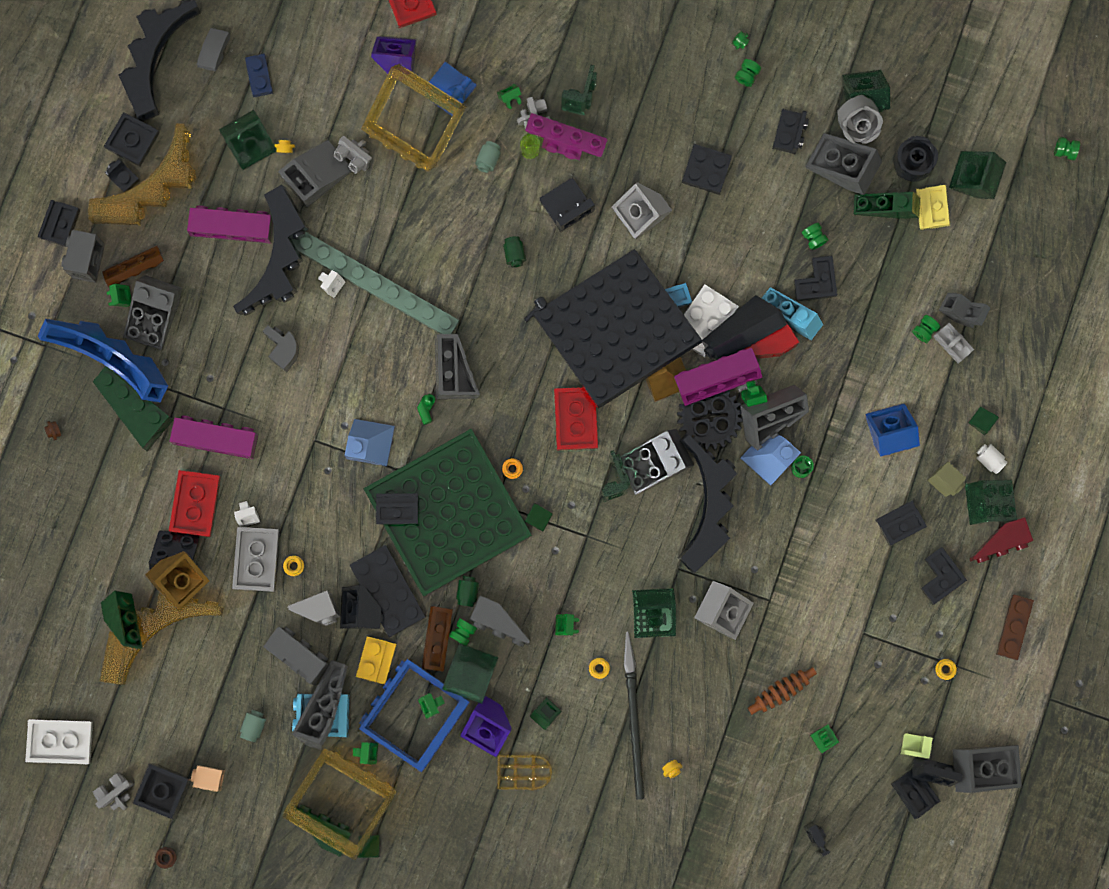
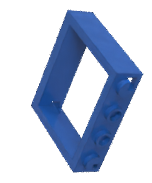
M407 659L405 662L401 661L395 669L397 674L394 679H388L383 687L385 689L381 697L378 695L372 702L371 706L374 708L370 714H364L359 722L361 724L359 729L414 768L423 772L470 702ZM409 669H412L459 702L419 761L370 728Z

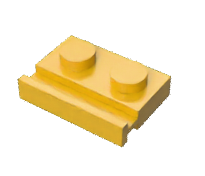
M367 636L356 677L386 684L397 644Z

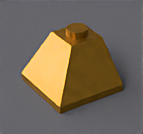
M681 357L645 379L655 402L679 392L674 376L682 371H686Z
M184 551L160 560L145 574L157 590L178 610L209 582L208 578Z

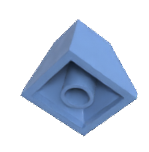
M354 419L348 435L344 456L348 460L387 466L395 426Z
M779 434L774 439L769 438L761 444L762 448L758 451L751 446L740 458L770 486L801 453Z

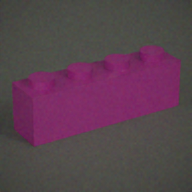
M199 205L196 208H190L187 232L190 236L271 243L273 220L272 216L265 211L248 213L249 211L237 209L234 212L228 211L227 208L217 207L216 210H212L206 206Z
M749 348L740 350L727 357H721L711 363L702 364L689 371H682L675 375L674 378L683 403L686 406L744 385L746 382L762 378V374L753 349Z
M182 415L181 419L174 418L169 442L173 445L254 459L258 435L253 432L254 429L241 427V430L234 429V426L231 424L221 423V426L213 425V421L201 419V422L193 421L192 417Z

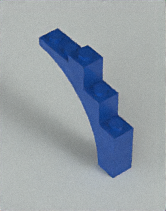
M51 319L44 320L38 334L41 341L71 348L99 361L126 380L142 400L161 402L168 384L151 357L133 355L124 340L107 338L99 324L85 321L73 324Z

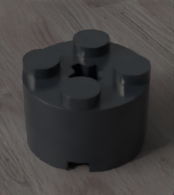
M912 136L900 145L894 156L893 163L897 176L910 182L926 179L937 164L938 151L926 137Z

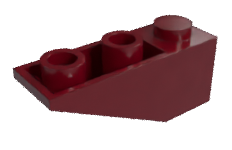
M1024 517L1001 525L973 554L970 562L977 560V563L990 560L989 556L996 554L997 557L1009 554L1008 549L1016 547L1017 551L1029 547L1028 543L1032 542L1033 538L1026 518Z

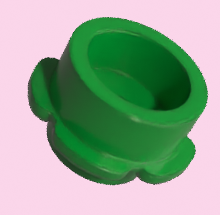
M740 31L731 43L735 46L736 50L739 48L743 49L749 42L747 38L748 33L745 34Z

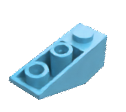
M771 287L762 297L763 300L781 310L790 328L810 340L814 338L823 326L816 312Z

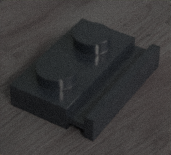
M51 199L37 237L66 247L67 237L71 235L75 227L80 209Z
M418 493L376 494V524H418Z
M913 500L876 519L889 546L927 527Z
M911 768V770L892 782L891 785L914 819H918L941 801L927 781L912 778L913 768Z
M813 823L803 826L812 845L818 848L816 853L822 857L829 854L830 851L823 846L826 844L824 839L827 837L822 827Z

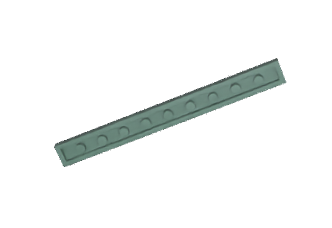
M305 232L306 235L298 240L292 239L299 253L330 271H335L344 279L439 334H453L460 321L309 233Z

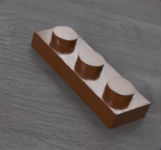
M155 246L102 271L103 277L108 287L113 284H120L131 276H137L150 267L158 266L164 259L158 246Z
M1015 594L1012 595L996 655L1018 660L1034 600Z
M430 607L422 669L444 672L453 609Z

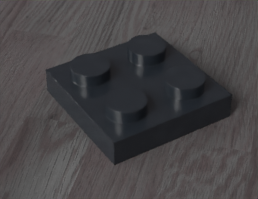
M123 112L103 147L140 167L160 132Z
M694 144L682 183L720 195L732 155Z

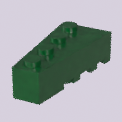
M107 366L93 380L95 386L140 446L148 452L172 423L173 419L151 401L142 400L131 385Z

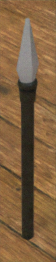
M627 631L624 654L626 673L624 676L627 678L625 680L628 689L636 800L644 799L636 697L637 684L635 677H637V674L635 672L636 662L630 636Z

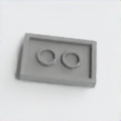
M237 527L233 590L275 592L279 529Z

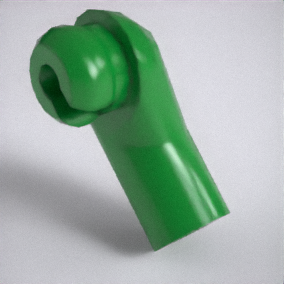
M432 394L424 395L417 406L423 425L433 422L429 411L436 399Z

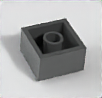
M72 230L71 235H68L66 240V247L68 249L66 255L62 258L61 265L63 270L73 279L96 283L105 244L96 234Z

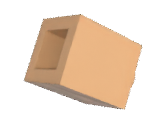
M197 766V769L193 770L191 782H194L193 787L216 792L221 791L225 770Z

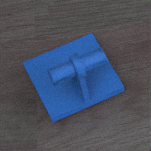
M444 62L421 91V94L453 117L477 85L469 77L464 76Z

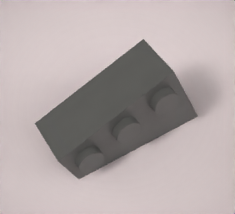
M437 334L435 337L436 399H477L480 396L458 334Z
M796 385L767 395L768 402L747 407L746 404L741 405L745 439L757 451L762 448L761 444L769 438L774 439L778 436L777 432L785 426L790 427L809 412L807 394Z
M278 627L263 647L292 668L294 672L305 678L309 684L316 685L329 666L327 663L328 658L321 652L315 654L311 651L312 646L304 639L298 641L294 638L296 633L288 627L284 629Z

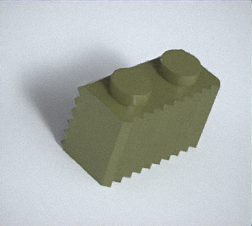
M946 462L927 481L947 497L950 494L954 496L966 485L963 483L966 476H963L960 470L953 468L950 462Z

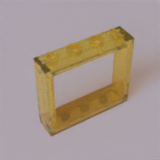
M397 64L391 67L361 130L369 134L370 138L382 142L385 148L398 152L401 158L414 162L417 168L430 171L436 167L467 106L404 66ZM397 80L453 114L431 158L376 124Z
M324 748L284 810L283 818L356 861L397 791L388 782H381L376 779L373 773L369 771L364 772L359 769L358 765L353 761H346L340 758L336 751L332 752ZM324 763L385 798L357 845L296 809Z

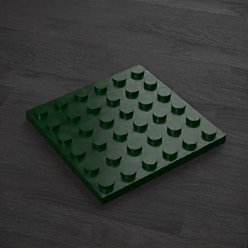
M472 428L363 488L375 511L376 494L418 493V524L384 525L423 597L532 536Z

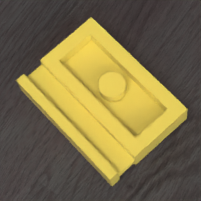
M946 185L916 189V195L921 198L920 229L950 226Z

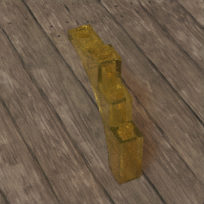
M176 123L170 149L160 166L149 178L122 194L106 198L89 199L88 219L92 224L141 225V219H144L145 210L142 206L166 207V202L170 200V189L168 187L192 188V182H195L196 172L190 163H185L189 161V151L186 150L187 143L190 142V131H188L184 124Z
M159 592L155 613L154 609L142 607L141 611L135 610L142 648L159 631L175 622L190 617L204 615L222 616L223 608L218 607V602L206 601V604H200L198 599L191 598L178 610L161 592ZM109 631L100 681L125 685L129 669L141 649L122 646L113 632Z

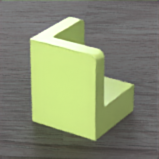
M905 733L901 754L929 759L933 738Z

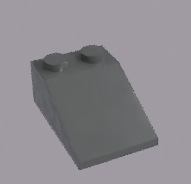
M824 133L806 168L847 190L864 195L882 160L875 148L852 143Z
M1019 745L953 749L955 772L963 774L962 782L955 785L956 792L977 793L1022 788Z

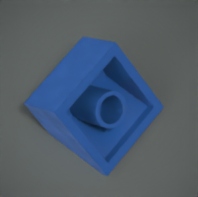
M905 403L865 414L874 446L880 457L920 446L918 426Z

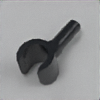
M539 297L534 301L536 308L524 318L526 322L534 316V312L542 310L547 305L543 297Z

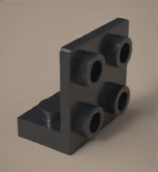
M570 178L539 199L560 232L595 211V204L591 198L587 200L573 178Z
M160 530L149 560V570L160 560L183 551L193 561L199 543V536Z

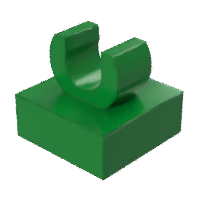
M515 84L496 92L499 99L509 109H512L510 105L512 99H516L517 104H521V99L518 96L522 93Z
M113 284L109 286L110 290L107 292V295L111 296L112 302L108 303L109 306L129 307L131 305L132 299L128 285Z
M754 380L746 382L747 389L741 391V396L747 407L768 402L767 395L761 386L755 385Z
M556 614L555 635L573 636V634L579 633V630L573 629L574 622H579V619L574 618L573 614Z
M431 693L418 699L426 719L438 714L437 707L445 704L442 696L433 699Z
M828 724L810 735L820 753L839 743Z
M362 742L361 748H353V756L360 757V764L376 765L378 743Z

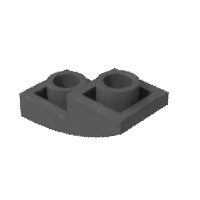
M214 28L210 29L200 51L197 62L198 68L216 72L224 58L223 50L230 40L229 32Z

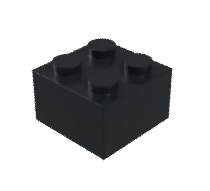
M149 763L133 804L167 818L175 819L190 787L191 778L156 763Z

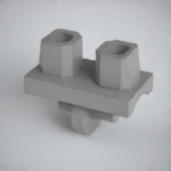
M533 97L527 98V107L530 115L531 113L538 115L547 111L544 99L533 100ZM526 110L520 111L522 117L517 122L518 125H525L526 129L530 115H527Z
M345 136L340 138L333 155L334 158L341 162L346 157L351 160L348 167L355 174L361 170L366 171L372 159L368 155L369 151L365 149L366 141L361 140L358 143L354 139L350 141Z
M950 323L933 336L958 364L974 350L963 338L962 334Z
M117 773L109 779L115 787L113 791L109 793L104 785L93 791L98 801L96 805L99 809L106 807L115 800L116 802L110 805L111 809L114 811L120 807L122 810L128 808L126 801L131 797L128 793L122 797L120 795L131 788L134 783L131 780H126L122 774Z

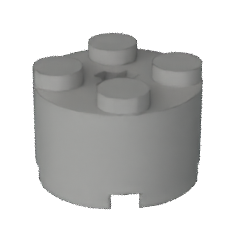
M858 95L846 101L838 109V122L845 137L850 142L866 144L879 136L883 119L876 104L871 99L866 98L864 95Z

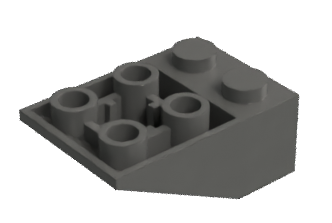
M329 140L294 158L278 171L284 182L306 208L352 172L345 159L341 162L334 158L333 155L336 149Z
M145 275L138 279L135 284L123 337L162 350L175 317L183 288Z
M677 429L667 430L617 458L635 495L694 466L686 447L679 441L681 437Z
M482 596L479 597L470 618L474 622V627L483 631L486 628L493 630V635L502 639L505 636L512 638V643L524 647L525 644H530L529 639L499 603Z

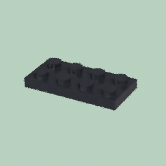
M386 545L349 565L359 584L363 585L380 605L383 615L382 626L389 638L426 618Z

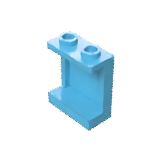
M297 694V698H294L293 710L297 711L296 719H293L292 730L295 729L313 694ZM341 694L334 723L328 737H349L350 695Z

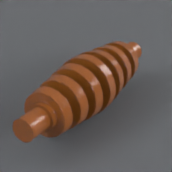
M812 667L807 671L798 670L797 677L794 673L789 675L791 681L787 677L781 678L784 685L778 680L775 681L774 684L777 690L770 685L768 687L770 694L768 695L764 690L761 693L763 698L761 699L757 696L755 698L756 702L747 708L751 715L759 710L766 712L768 711L767 705L773 709L775 708L774 701L778 705L783 704L781 696L786 702L789 701L788 692L794 697L797 695L794 688H797L800 692L803 690L802 683L808 686L810 678L817 674L815 669Z

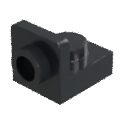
M120 159L111 162L105 172L108 178L125 194L140 181Z

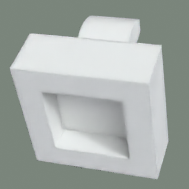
M333 270L329 275L322 272L318 278L322 281L320 287L333 298H335L345 284V280Z
M247 501L239 503L240 510L234 512L240 527L260 523L255 507L248 506Z

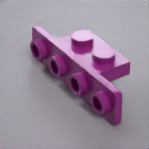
M531 113L525 129L528 133L544 138L542 148L551 153L565 155L569 159L580 160L582 151L602 157L607 143V138Z

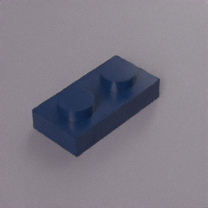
M265 54L246 57L245 61L253 97L273 94Z

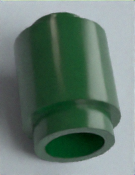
M519 236L504 239L505 244H503L506 264L511 265L512 268L523 266V262L526 261L523 241L520 240Z
M463 576V580L458 581L457 605L474 607V602H477L479 582H475L476 578Z

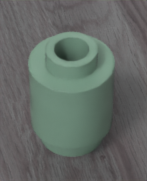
M487 141L485 145H482L475 162L478 170L484 173L494 171L501 154V147L498 144Z
M252 710L251 713L246 712L240 729L241 738L251 742H256L257 738H260L266 722V718L263 717L264 713Z

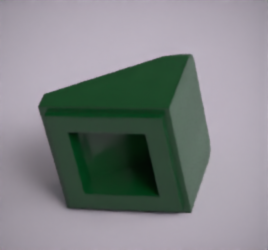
M980 407L968 424L983 435H986L999 417Z
M534 503L525 523L544 532L553 513Z
M546 697L530 717L542 729L546 730L562 711Z
M380 835L358 836V858L380 857Z

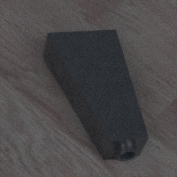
M755 295L702 340L705 347L704 352L710 359L714 358L716 360L724 356L733 355L783 328L787 323L780 309Z

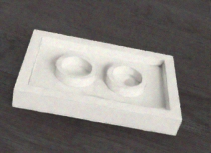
M704 284L684 316L703 340L734 314L739 306ZM703 343L692 349L705 358L706 354Z
M28 720L25 762L90 764L93 722Z

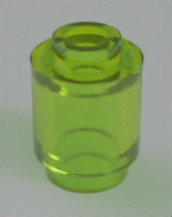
M527 134L520 141V151L525 158L533 159L540 153V140L534 134Z

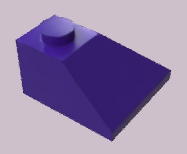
M377 36L371 58L390 77L399 80L411 79L414 69L416 39Z
M483 695L460 737L497 757L512 730L502 705Z

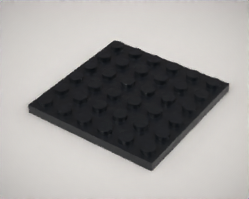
M635 249L551 301L542 310H537L533 313L536 321L598 409L702 343L701 337Z

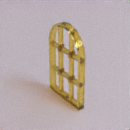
M498 755L497 789L531 791L541 789L551 780V766L546 759L540 756ZM500 758H514V765H500ZM517 758H532V765L517 764ZM535 758L542 759L547 765L535 764ZM500 768L514 769V777H500ZM517 768H530L532 770V777H519L517 775ZM535 768L549 769V777H537L535 775ZM500 780L514 781V787H500ZM517 780L532 781V786L517 787ZM535 780H547L544 785L535 787Z

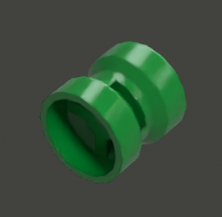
M744 59L741 64L742 68L737 71L735 79L742 85L751 87L755 82V76L759 75L761 71V66L750 59Z
M1059 137L1055 146L1054 156H1066L1067 159L1075 161L1079 152L1080 141L1072 140L1070 142L1067 138Z
M819 222L801 232L803 237L809 241L808 245L811 250H815L829 241L828 237L822 234V227Z
M924 315L921 323L914 327L912 333L920 341L928 343L932 338V334L936 333L941 326L932 317Z
M802 455L797 457L791 465L792 474L797 478L807 477L814 468L812 459Z
M459 618L456 623L458 628L453 630L449 637L467 647L470 642L469 635L474 634L477 628Z

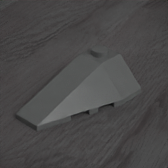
M331 660L292 732L294 737L307 746L321 750L332 729L348 669L346 664Z

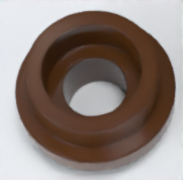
M47 421V426L44 427L48 439L52 437L53 441H55L57 437L61 436L56 421Z
M163 847L155 854V862L160 868H170L176 862L177 856L172 848ZM164 854L169 855L170 859L168 862L163 860Z

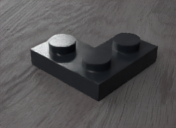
M833 256L812 258L814 278L794 280L796 301L837 297Z
M943 547L924 559L936 575L934 579L920 588L932 605H935L967 581Z

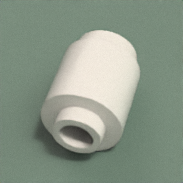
M984 444L976 452L978 454L976 459L990 472L993 471L995 474L1001 471L1008 463L1005 457L992 444L988 446Z

